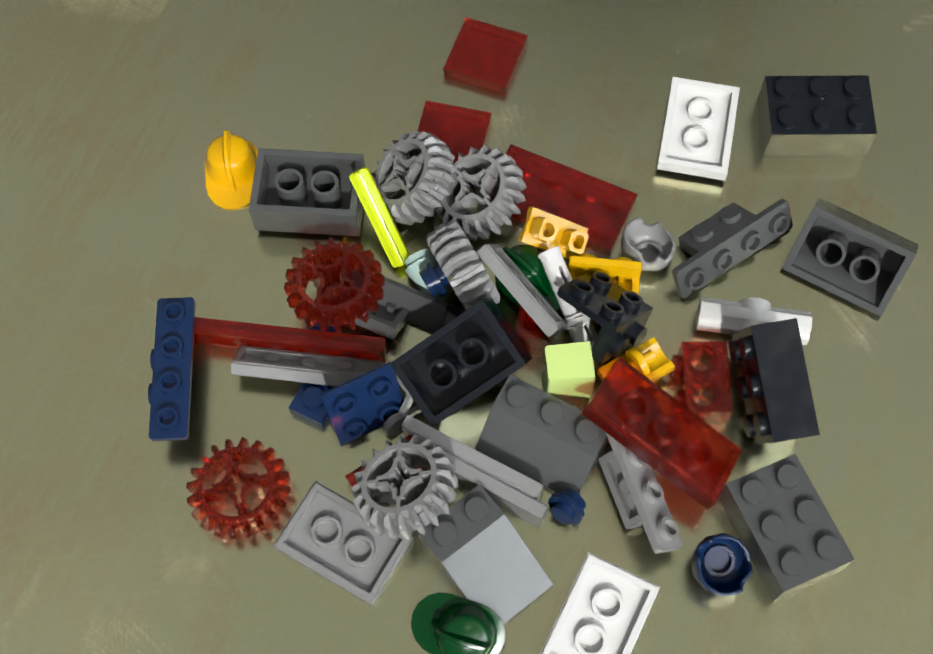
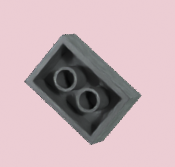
M258 148L249 204V213L255 230L360 236L363 205L350 181L349 175L357 169L366 167L364 154Z
M796 454L726 483L718 496L739 538L749 550L750 558L773 602L843 571L855 560Z

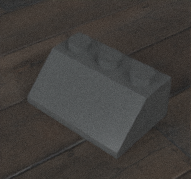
M819 198L782 269L881 317L915 258L919 244Z
M510 375L491 407L475 450L541 483L543 488L552 493L567 488L580 495L608 442V437L599 418Z

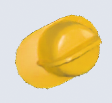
M224 130L223 136L214 139L207 148L205 181L208 196L215 205L223 209L236 210L246 207L250 203L258 151L250 141L231 134L229 130Z

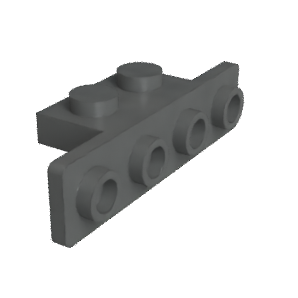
M780 199L757 215L733 202L678 237L681 249L692 255L691 258L672 270L678 295L683 299L687 298L792 229L793 223L789 202Z
M320 251L315 257L312 282L337 292L329 301L328 309L343 321L353 323L391 340L395 338L407 322L433 333L443 327V319L449 308L447 302L324 251Z

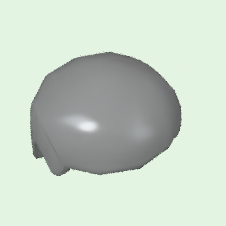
M637 217L626 223L621 237L623 257L641 262L642 271L661 270L668 266L673 259L676 249L672 234L662 228L660 222L648 225L643 222L642 217Z

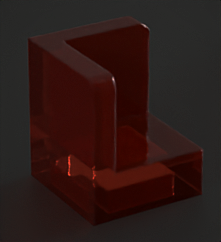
M520 305L515 333L530 355L545 357L544 349L547 345H552L553 337L548 338Z

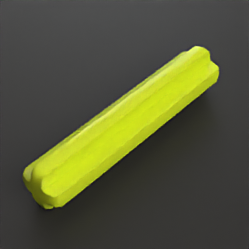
M367 167L357 169L349 175L350 181L391 265L394 268L404 266V261L410 254Z

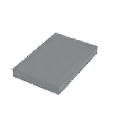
M315 481L275 541L273 547L374 607L414 541V538L411 536L410 540H408L401 533L395 540L388 537L386 533L380 536L369 525H365L352 501Z

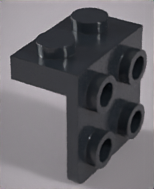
M591 271L559 287L558 297L602 326L591 349L593 360L597 363L602 364L612 357H620L626 349L631 346L637 347L645 338L648 330L645 328V325L653 307L643 302L642 297L637 293L627 291L613 282V279L608 274L600 271Z

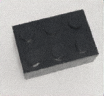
M869 75L765 76L757 98L763 157L867 155L877 135Z
M488 296L392 361L391 364L393 370L433 427L525 366L532 359V356L492 297Z
M797 318L752 325L731 333L732 340L729 341V353L731 360L734 363L737 362L740 377L736 378V389L739 398L745 402L747 415L743 416V425L747 437L752 438V443H776L820 435Z

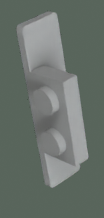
M624 404L602 405L597 409V413L612 451L603 455L598 460L626 530L635 529L643 525L651 547L656 554L676 551L682 548L683 543L679 536L678 526L672 519L664 499L663 489L653 473L648 453L639 439L632 415Z

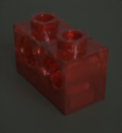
M727 341L682 342L678 354L672 355V363L675 366L672 376L678 377L679 389L674 391L675 412H681V424L726 425L733 413ZM691 362H702L707 367V370H697L691 365ZM697 395L704 396L709 400L710 405L701 406L694 401L693 397Z

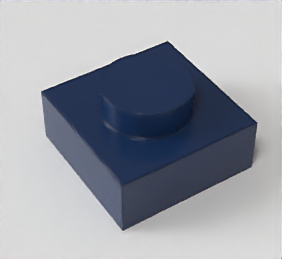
M302 383L288 407L290 413L323 428L328 420V414L320 394L332 388L326 385Z

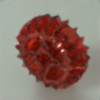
M330 236L327 241L328 244L321 245L315 239V249L313 250L302 246L301 254L303 258L292 257L291 264L293 268L286 269L285 276L288 282L285 283L284 290L286 295H288V305L291 309H295L294 313L297 319H305L306 325L310 329L319 323L320 331L324 334L330 326H334L335 332L340 334L342 325L348 324L349 328L355 330V320L359 319L367 323L369 320L367 311L377 313L379 308L377 301L383 300L384 297L382 287L385 285V279L381 273V264L378 260H374V254L370 249L363 251V245L359 241L350 247L349 240L346 237L342 239L340 244H335L334 238ZM354 270L359 272L364 278L361 289L356 287L354 281H352ZM309 281L315 283L317 288L315 300H312L306 294Z
M242 437L238 447H235L230 439H226V449L220 451L216 445H212L211 451L213 456L211 458L204 455L199 456V461L203 467L191 468L190 473L197 479L186 483L188 491L194 493L187 497L188 505L195 507L191 514L196 521L202 520L201 527L206 532L214 529V535L218 539H222L228 532L230 540L237 542L240 532L243 531L247 540H252L254 537L253 529L257 527L262 534H267L268 528L265 522L270 520L272 523H279L280 518L275 510L286 511L288 508V504L281 499L292 494L291 488L285 485L291 480L288 471H282L286 464L282 458L275 459L276 452L272 447L263 451L264 446L261 441L256 440L250 447L248 440ZM240 464L256 465L266 471L267 474L258 476L257 472L252 474L244 473ZM226 470L225 477L220 482L213 484L216 478ZM237 476L244 485L241 487L242 493H240L242 502L235 495L238 485ZM265 490H268L263 501L252 510L253 501L258 496L264 495ZM220 503L222 506L234 505L239 516L223 515L215 511L211 505Z

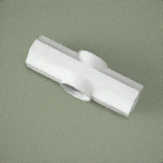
M701 297L696 317V330L731 335V333L752 325L797 318L802 345H807L812 329L811 312L771 307L769 301L761 298L750 297L735 302Z

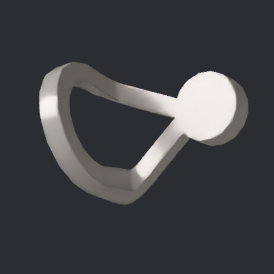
M396 373L397 382L406 392V397L399 412L389 417L384 423V429L390 436L402 432L401 425L407 415L413 417L422 412L418 405L409 409L413 398Z

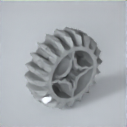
M413 130L410 134L403 133L399 141L392 140L391 148L389 150L383 149L384 156L380 161H376L378 168L371 173L395 223L399 222L410 226L414 222L422 224L425 216L433 217L436 207H443L441 201L444 196L450 195L447 191L448 187L455 182L451 175L457 169L453 165L455 156L444 141L431 133Z
M483 145L479 151L477 148L470 147L467 156L464 153L458 152V161L453 162L457 169L451 175L455 182L448 187L447 191L450 195L444 196L441 201L443 207L436 208L437 216L442 219L444 224L451 220L459 223L466 237L470 240L475 241L478 236L488 240L491 231L501 235V226L504 223L512 226L510 219L512 214H521L517 204L526 201L525 195L521 193L527 188L525 181L522 179L524 176L522 170L516 165V161L510 155L507 156L502 150L497 148L492 150L490 147ZM475 188H478L484 195L483 199L475 191Z
M451 220L446 224L443 223L434 228V231L427 234L426 242L466 311L488 296L492 297L496 305L500 303L498 290L459 223Z
M400 435L397 444L394 445L386 440L385 449L380 452L372 449L373 458L371 460H361L364 471L354 473L357 484L352 486L351 489L355 497L353 500L354 507L361 515L360 518L375 533L380 536L386 533L393 540L400 533L404 538L410 540L414 530L425 535V526L430 523L439 526L437 518L439 514L450 515V508L447 503L457 501L454 489L459 487L453 462L449 459L446 451L440 446L437 447L430 439L423 442L416 435L409 442ZM388 502L389 505H396V507H384L380 503Z

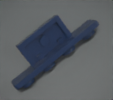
M192 297L161 298L157 301L155 344L150 354L153 376L152 383L148 387V400L151 405L149 438L152 441L187 440L189 438L196 302Z

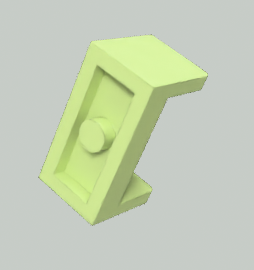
M590 341L547 345L544 349L547 371H543L541 375L543 391L571 405L590 404L595 382Z

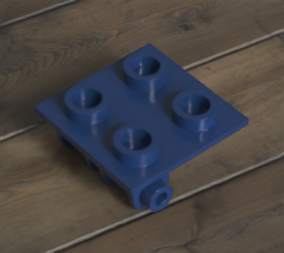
M390 362L320 394L332 428H334L341 446L384 426L389 417L399 412L404 401Z

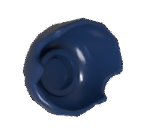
M719 533L707 536L697 545L691 558L693 576L703 589L721 597L737 595L743 592L745 582L753 573L749 550L740 539L728 534Z

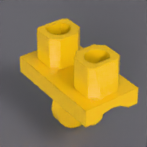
M529 207L524 228L519 234L517 241L543 251L559 246L563 258L569 260V256H578L584 252L589 238L587 234L588 228L540 209Z
M653 337L637 347L628 349L625 354L598 368L597 374L614 399L617 400L621 396L623 399L629 397L638 388L645 385L648 386L672 372L675 366L665 356L658 342Z

